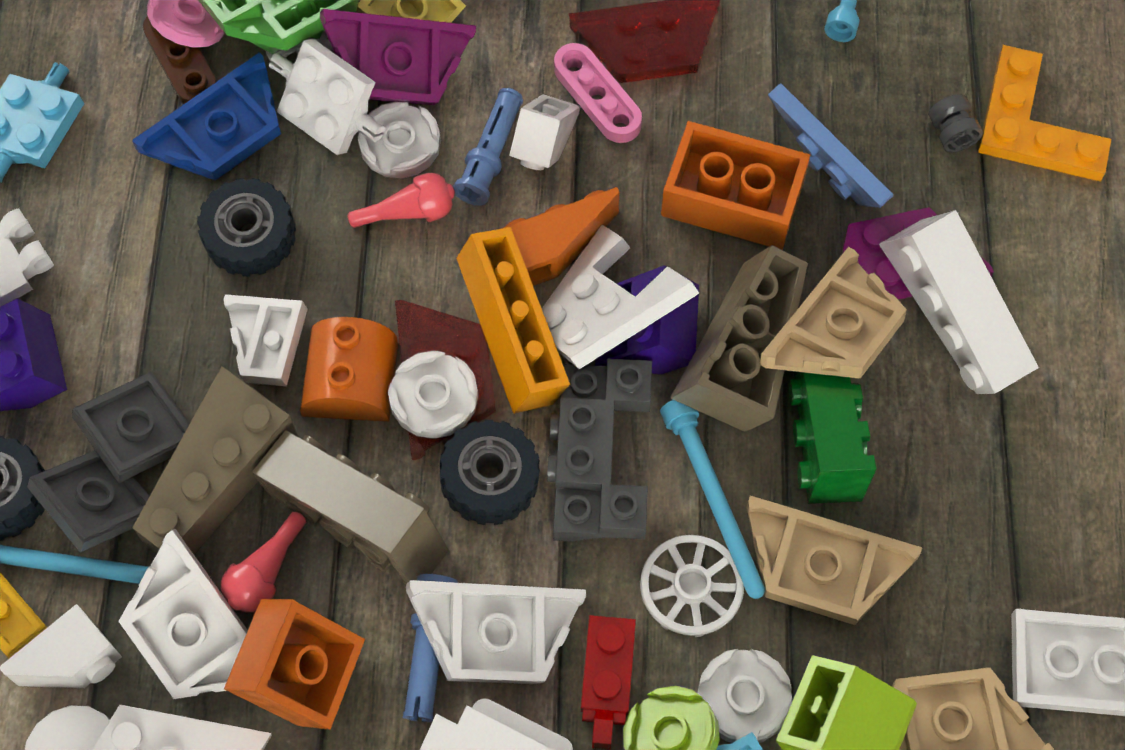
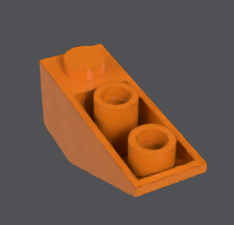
M617 187L607 191L597 190L591 192L582 200L568 205H554L540 215L528 219H515L503 227H511L533 286L557 278L585 249L600 226L604 225L606 227L619 213L620 192Z

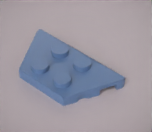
M781 83L768 94L772 103L795 136L796 141L803 149L802 152L811 154L808 165L816 172L822 168L831 177L828 181L830 186L841 198L846 200L850 196L859 206L881 208L893 197V193Z

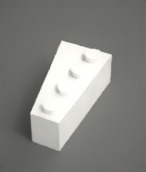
M956 210L922 219L879 244L960 368L963 381L976 394H995L1039 368Z

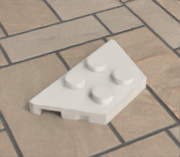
M173 529L163 539V544L151 566L146 570L135 595L129 601L118 622L173 699L197 696L199 693L211 691H226L224 690L225 684L248 630L176 529Z
M410 580L406 584V592L447 681L541 684L545 682L555 662L554 657L558 648L563 645L570 631L571 621L578 607L583 604L586 598V590L416 580Z

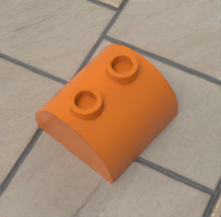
M333 317L314 324L311 329L300 408L301 416L389 422L391 406L388 389L390 382H392L395 376L398 350L396 334L380 323L356 317Z

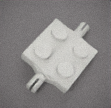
M314 39L303 41L295 63L286 59L281 53H276L270 59L272 62L269 63V67L286 78V88L277 109L280 115L336 155L347 153L353 136L359 130L374 142L382 138L384 135L382 132H385V127L367 116L368 100L376 83Z

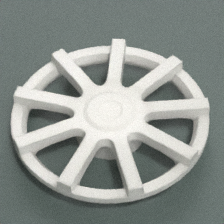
M683 535L665 541L649 555L641 573L640 589L643 604H645L651 616L662 628L669 629L678 634L702 637L705 634L719 630L733 619L743 600L744 585L729 550L719 542L704 536ZM690 542L697 543L693 564L685 565L676 545ZM705 545L716 549L724 556L707 570L701 566ZM665 550L669 551L678 568L677 573L669 572L654 565L656 559ZM729 564L731 565L736 583H714L711 581L712 576ZM651 573L672 582V586L650 592L649 574ZM711 592L736 593L733 603L728 610L724 609L710 595ZM676 596L677 601L667 616H664L653 602ZM700 603H705L720 618L709 624L702 625ZM685 604L691 606L694 626H686L674 622Z

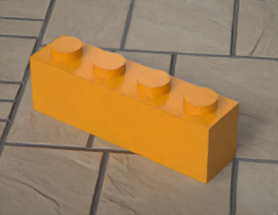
M508 227L471 234L456 259L512 412L515 414L553 405L568 388L570 382L512 229Z

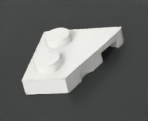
M225 294L224 305L229 312L232 328H230L233 344L238 352L236 359L240 376L246 383L287 386L308 310L304 302L300 300Z

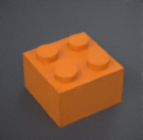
M261 599L224 690L297 726L331 730L365 639L293 599Z

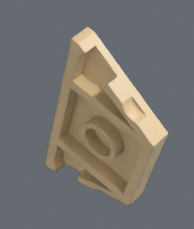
M848 247L761 353L760 365L769 369L861 379L904 322L907 309L894 295L886 291L884 283L875 273L869 275L858 263L859 254L854 249Z
M751 495L748 500L747 513L760 577L765 587L764 596L778 602L856 625L913 565L921 554L922 547Z
M990 667L899 678L892 685L895 689L913 698L917 703L899 750H1054L1049 742L1045 745L1027 721L1029 716L1018 702L1012 700L1007 695L1004 684Z

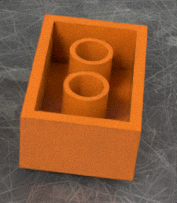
M688 121L663 190L661 216L770 247L773 245L783 250L805 181L811 154Z

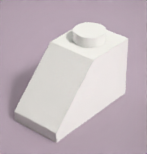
M544 94L520 109L509 156L521 159L520 164L530 169L544 170L545 167H551L560 159L581 107Z
M76 604L0 666V670L18 686L86 688L90 683H98L110 675L115 668V663L122 656L86 613Z

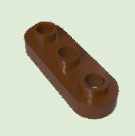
M148 16L143 23V30L147 41L183 105L216 83L215 76L198 47L193 48L180 45L163 37L152 26ZM181 52H184V53H183L182 55H180V56H174V55H178V54L181 53ZM197 81H200V83H199L198 85L191 86V84H194V83H196Z

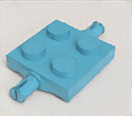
M54 62L46 78L42 81H33L9 74L0 88V183L3 181L10 166L15 163H28L45 169L82 109L84 102L79 94L59 88L70 72L63 64Z

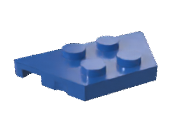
M259 52L134 138L132 142L135 149L143 155L209 179L217 180L281 134L263 55Z

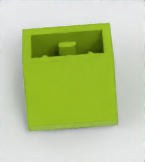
M812 655L776 742L782 750H899L917 703L913 698L855 665Z

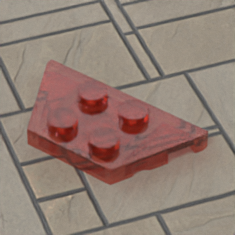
M665 0L569 13V26L574 33L578 31L589 43V49L600 61L606 64L607 70L618 83L698 73L703 58V51L708 43L715 15L719 10L720 0Z
M395 300L401 363L415 354L433 350L445 352V355L452 356L453 358L455 356L458 357L473 372L478 389L475 413L466 426L461 429L466 428L469 423L475 421L479 423L495 413L488 344L481 325L404 300ZM409 432L412 460L424 457L426 450L445 438L451 440L454 437V433L449 436L432 439L416 436Z

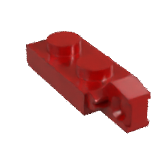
M589 615L581 712H583V722H594L592 749L611 750L613 724L624 725L626 716H628L636 619Z

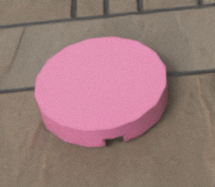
M198 0L148 1L147 16L152 26L163 37L177 44L193 48L208 47L219 42L225 34Z

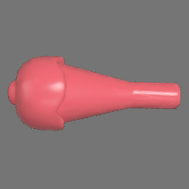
M433 172L421 174L413 178L412 184L383 201L349 212L348 220L353 228L380 220L426 218L428 222L436 221L445 217L450 212L455 190L440 174Z
M291 512L270 540L239 564H231L224 573L221 580V592L233 610L254 613L261 599H272L276 592L274 583L287 549L306 524V518L301 513Z

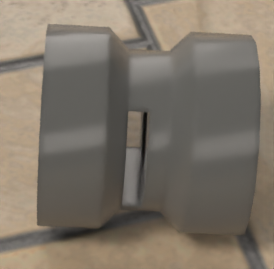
M962 94L948 96L933 105L928 113L933 126L941 131L939 138L947 152L965 150L977 143L983 135L978 120L971 118L972 108L967 97Z

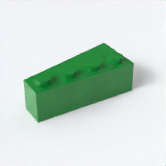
M794 371V379H789L790 405H797L799 420L793 421V439L795 447L802 446L803 461L798 462L797 467L799 488L807 489L808 504L862 502L877 468L874 455H867V441H870L868 421H858L861 418L863 402L861 384L851 383L850 377Z

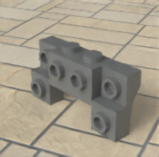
M608 359L607 366L585 365L581 369L571 364H563L570 385L561 394L560 413H551L550 440H558L557 455L548 456L547 482H556L553 540L577 542L596 538L645 539L648 486L611 485L614 411L650 412L652 361Z

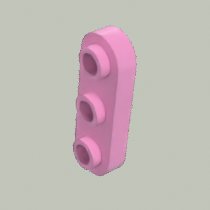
M579 43L566 44L558 49L554 57V72L557 79L602 134L610 141L616 143H626L635 139L641 131L642 113L587 46ZM572 67H577L580 70L570 71L569 69ZM600 95L603 98L597 100L593 99L592 96ZM618 123H623V124H625V125H627V126H626V127H617V126H615V125L618 124Z

